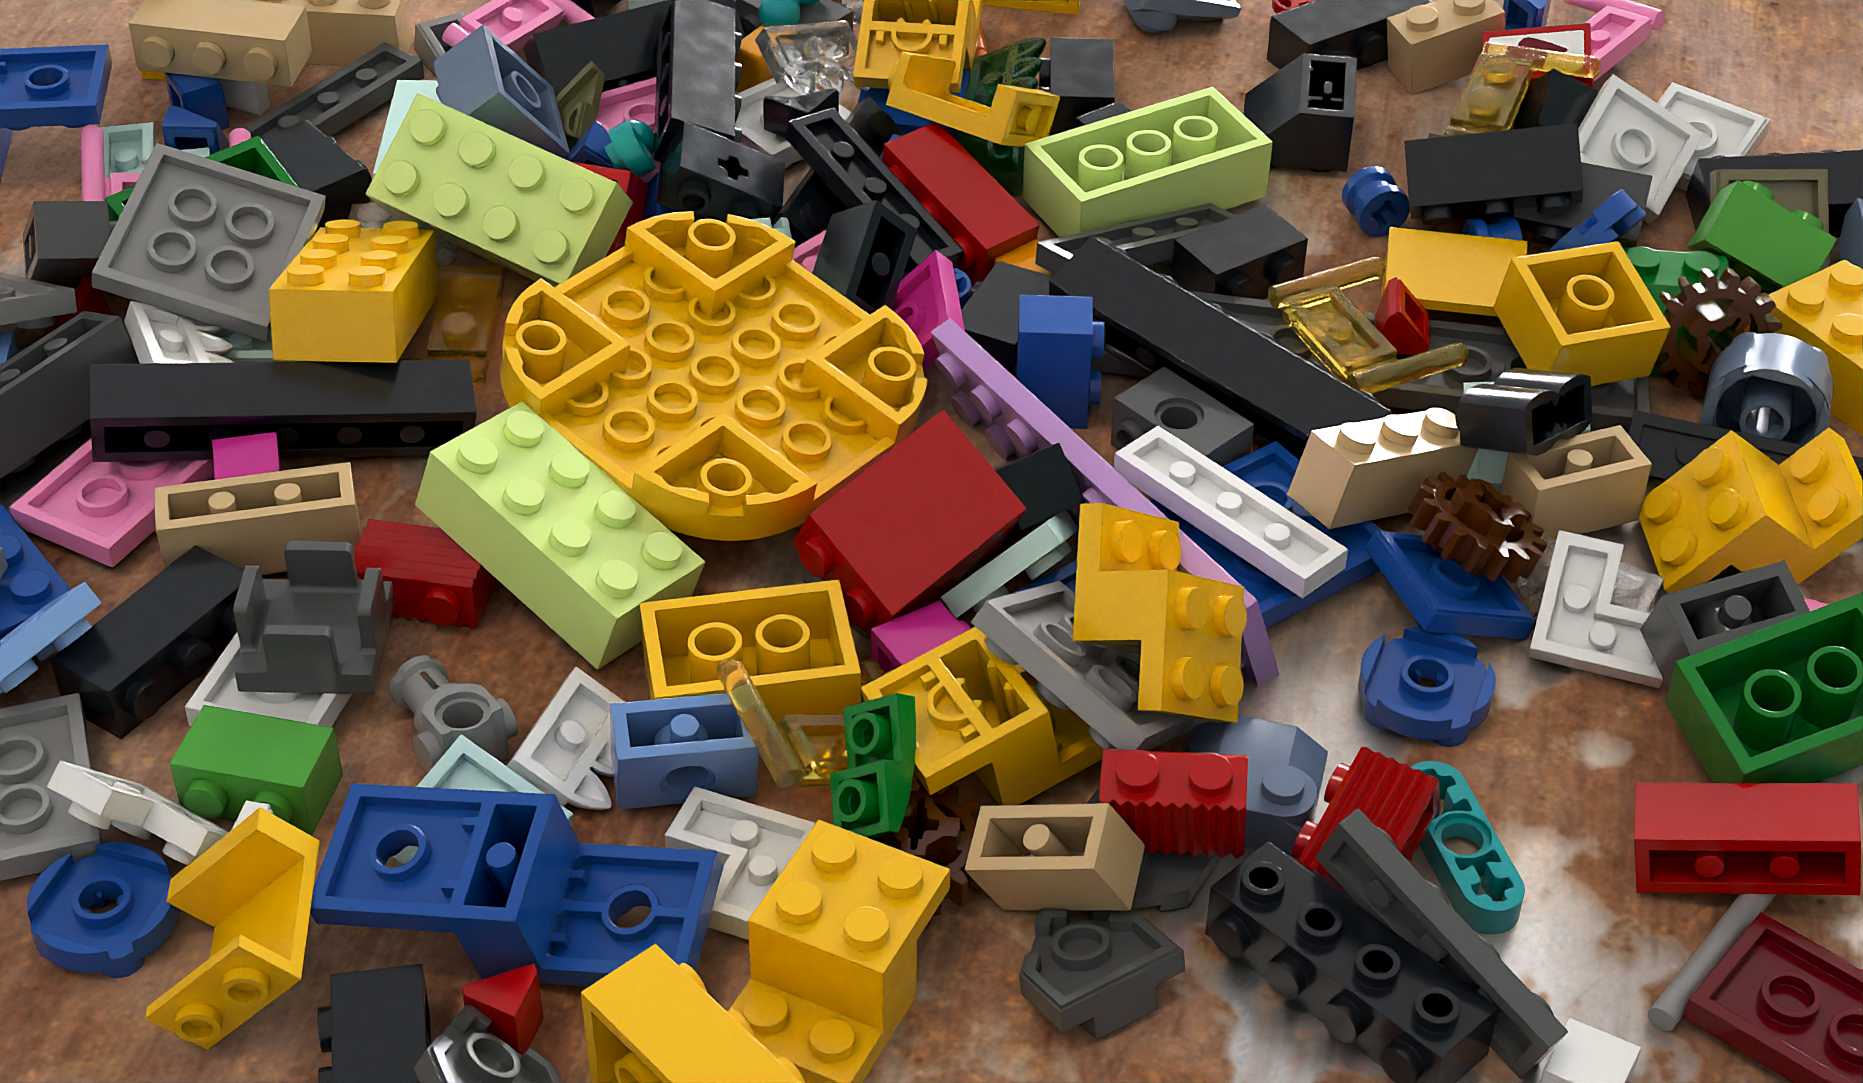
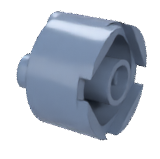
M1755 332L1739 334L1733 339L1731 345L1717 357L1711 368L1701 423L1806 445L1826 430L1830 423L1834 384L1832 373L1828 366L1829 360L1827 355L1821 349L1810 346L1804 341L1788 335L1776 333L1757 334Z

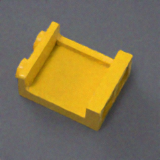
M903 51L899 61L894 64L888 77V90L890 92L886 105L1000 145L1025 147V143L1048 137L1060 100V96L1042 90L1002 84L997 86L991 108L958 97L949 92L956 62L942 57Z

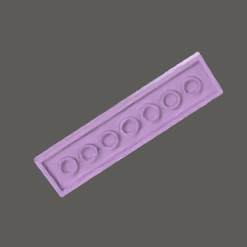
M951 318L931 331L940 354L935 359L936 367L955 391V394L950 397L952 406L967 425L973 426L979 421L986 428L984 433L987 440L1003 459H1007L1013 454L1017 458H1021L1060 443L1085 501L1081 504L1106 503L1169 519ZM1080 504L1066 510L1078 528ZM1179 529L1181 559L1177 566L1178 572L1242 586ZM1244 588L1247 623L1242 633L1240 671H1243L1259 685L1279 675V671L1258 600Z

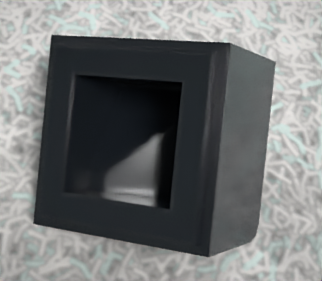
M832 88L797 97L766 96L763 100L764 130L785 138L790 120L833 107L839 113L838 90Z

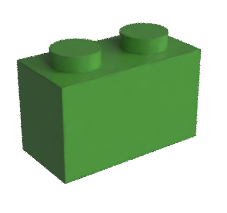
M1737 180L1718 191L1687 248L1692 251H1706L1716 255H1727L1729 268L1733 269L1741 280L1750 276L1762 287L1761 292L1770 294L1819 272L1837 238L1823 231L1824 224L1812 214L1798 209H1794L1791 212L1774 202L1775 195L1763 185L1749 180H1745L1743 183Z
M203 705L170 762L179 804L191 812L204 818L236 821L246 801L270 804L275 816L309 835H313L343 776L335 729L333 727Z

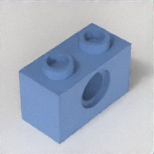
M750 691L610 703V754L618 810L683 804L694 786L732 798L756 797L759 742Z

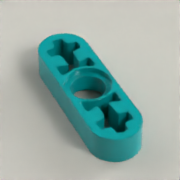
M1423 761L1413 765L1412 769H1420L1425 775H1433L1439 780L1440 799H1445L1442 815L1439 816L1441 808L1439 806L1438 812L1433 817L1431 826L1427 828L1425 837L1421 840L1419 846L1452 907L1474 931L1483 934H1501L1509 931L1519 920L1525 886L1465 778L1456 768L1443 762ZM1451 837L1466 838L1475 843L1479 851L1469 855L1457 854L1446 848L1443 841ZM1483 876L1481 886L1486 894L1478 895L1480 877Z

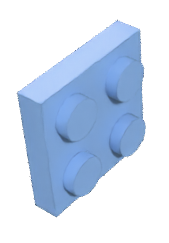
M86 582L81 583L46 604L0 640V694L2 692L7 693L39 668L31 659L34 655L42 661L56 650L59 652L70 645L92 627L84 617L102 602Z

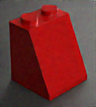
M943 409L810 513L792 544L798 550L800 560L810 574L821 578L822 581L839 579L849 622L858 628H862L871 639L872 628L932 604L985 566L1027 508Z

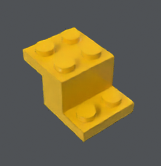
M864 0L853 71L855 87L888 89L890 71L894 64L899 61L900 55L904 51L955 61L956 66L949 86V92L960 93L963 69H969L970 76H973L983 0Z
M1828 427L1778 465L1731 430L1709 448L1703 450L1696 458L1669 479L1651 490L1643 499L1639 520L1664 590L1668 593H1673L1707 583L1730 565H1733L1741 572H1746L1784 560L1798 585L1862 539L1863 479L1845 439Z
M1106 503L1080 504L1072 641L1141 653L1138 692L1139 711L1214 723H1238V705L1244 688L1243 677L1240 671L1242 633L1247 623L1244 587L1178 572L1177 566L1181 559L1179 522Z
M977 627L958 635L861 687L865 702L894 693L915 696L916 751L914 773L930 795L975 771L1000 806L1020 805L1102 760L1103 748L1090 736L1088 730L1091 726L1071 709L1063 710L1046 700L1036 688L1038 680L1019 664H1009L993 654L984 642L986 635Z
M818 819L748 920L751 978L730 1009L738 1011L747 1020L754 1031L756 1040L776 1059L782 1056L790 1060L800 1071L805 1083H863L916 998L917 939L950 889V869Z

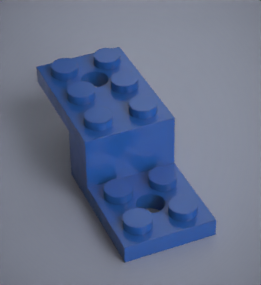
M109 44L0 49V182L13 130L21 131L31 127L42 126L80 128L89 124H100L112 68Z
M352 783L313 888L310 914L317 924L454 933L481 979L529 964H535L539 983L589 987L654 944L658 945L676 964L686 963L696 971L724 866L717 851L579 843L555 794ZM405 847H418L417 853L408 863L394 868L386 867L388 859L400 853ZM647 906L651 908L649 916L641 924L632 928L616 926L620 916L629 912L633 907Z

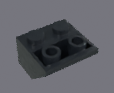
M1303 53L1245 94L1243 115L1273 142L1270 168L1284 166L1307 168L1314 172H1347L1354 123L1357 58Z

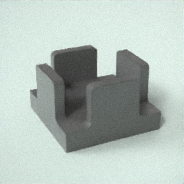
M336 541L287 542L284 556L289 579H262L260 566L245 565L233 608L240 641V654L234 672L238 692L375 693L395 603L392 581H383L381 568H366L364 581L358 577L353 545L349 542Z

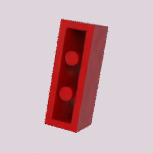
M933 122L884 144L882 161L964 250L957 269L965 272L973 284L978 280L986 278L994 267L995 258L1037 239L1040 224L940 123Z
M1635 783L1634 852L1636 893L1860 896L1861 833L1857 783Z

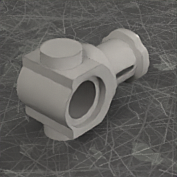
M428 655L413 657L400 666L398 672L390 681L389 693L392 700L399 707L407 708L414 713V727L417 735L413 736V747L420 764L427 773H429L461 734L498 761L502 762L509 759L507 739L517 735L518 726L510 706L504 699L498 698L495 700L483 685L450 683L445 666L438 659L431 658ZM426 674L430 680L426 682L421 675Z

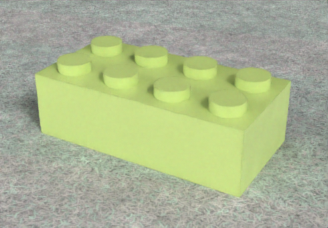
M1210 87L1025 143L1022 198L1059 237L1208 203L1224 210L1234 208L1267 196L1273 142L1214 87Z
M417 93L365 193L386 213L403 221L417 222L420 229H435L436 236L535 282L542 278L553 287L606 257L633 204V201L617 182L420 93Z
M523 401L430 451L415 506L597 670L642 641L639 603L692 597L705 561Z

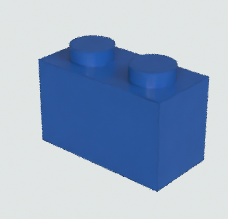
M1020 295L1016 379L1069 428L1087 429L1088 405H1100L1101 369H1091V358H1103L1104 322L1093 321V297Z

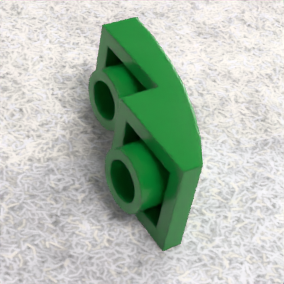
M894 693L843 708L848 769L830 774L833 825L870 839L899 832L906 813L913 780L916 751L915 696Z

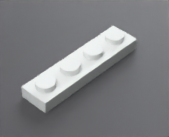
M1156 426L1115 453L1114 469L1129 483L1302 599L1346 568L1348 554L1346 547L1160 426Z

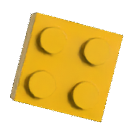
M1619 241L1511 258L1493 306L1527 369L1588 375L1591 377V386L1649 376L1671 328Z

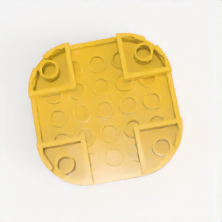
M694 211L668 213L637 222L627 227L625 246L568 280L553 287L540 278L530 285L517 298L508 313L505 322L500 365L501 386L510 408L523 401L669 530L688 536L720 541H741L769 537L790 530L805 522L810 513L915 431L928 378L924 376L922 363L925 354L919 340L910 327L889 307L884 305L871 315L792 260L796 241L769 226L730 214L727 215L726 223L715 219H701L694 222Z

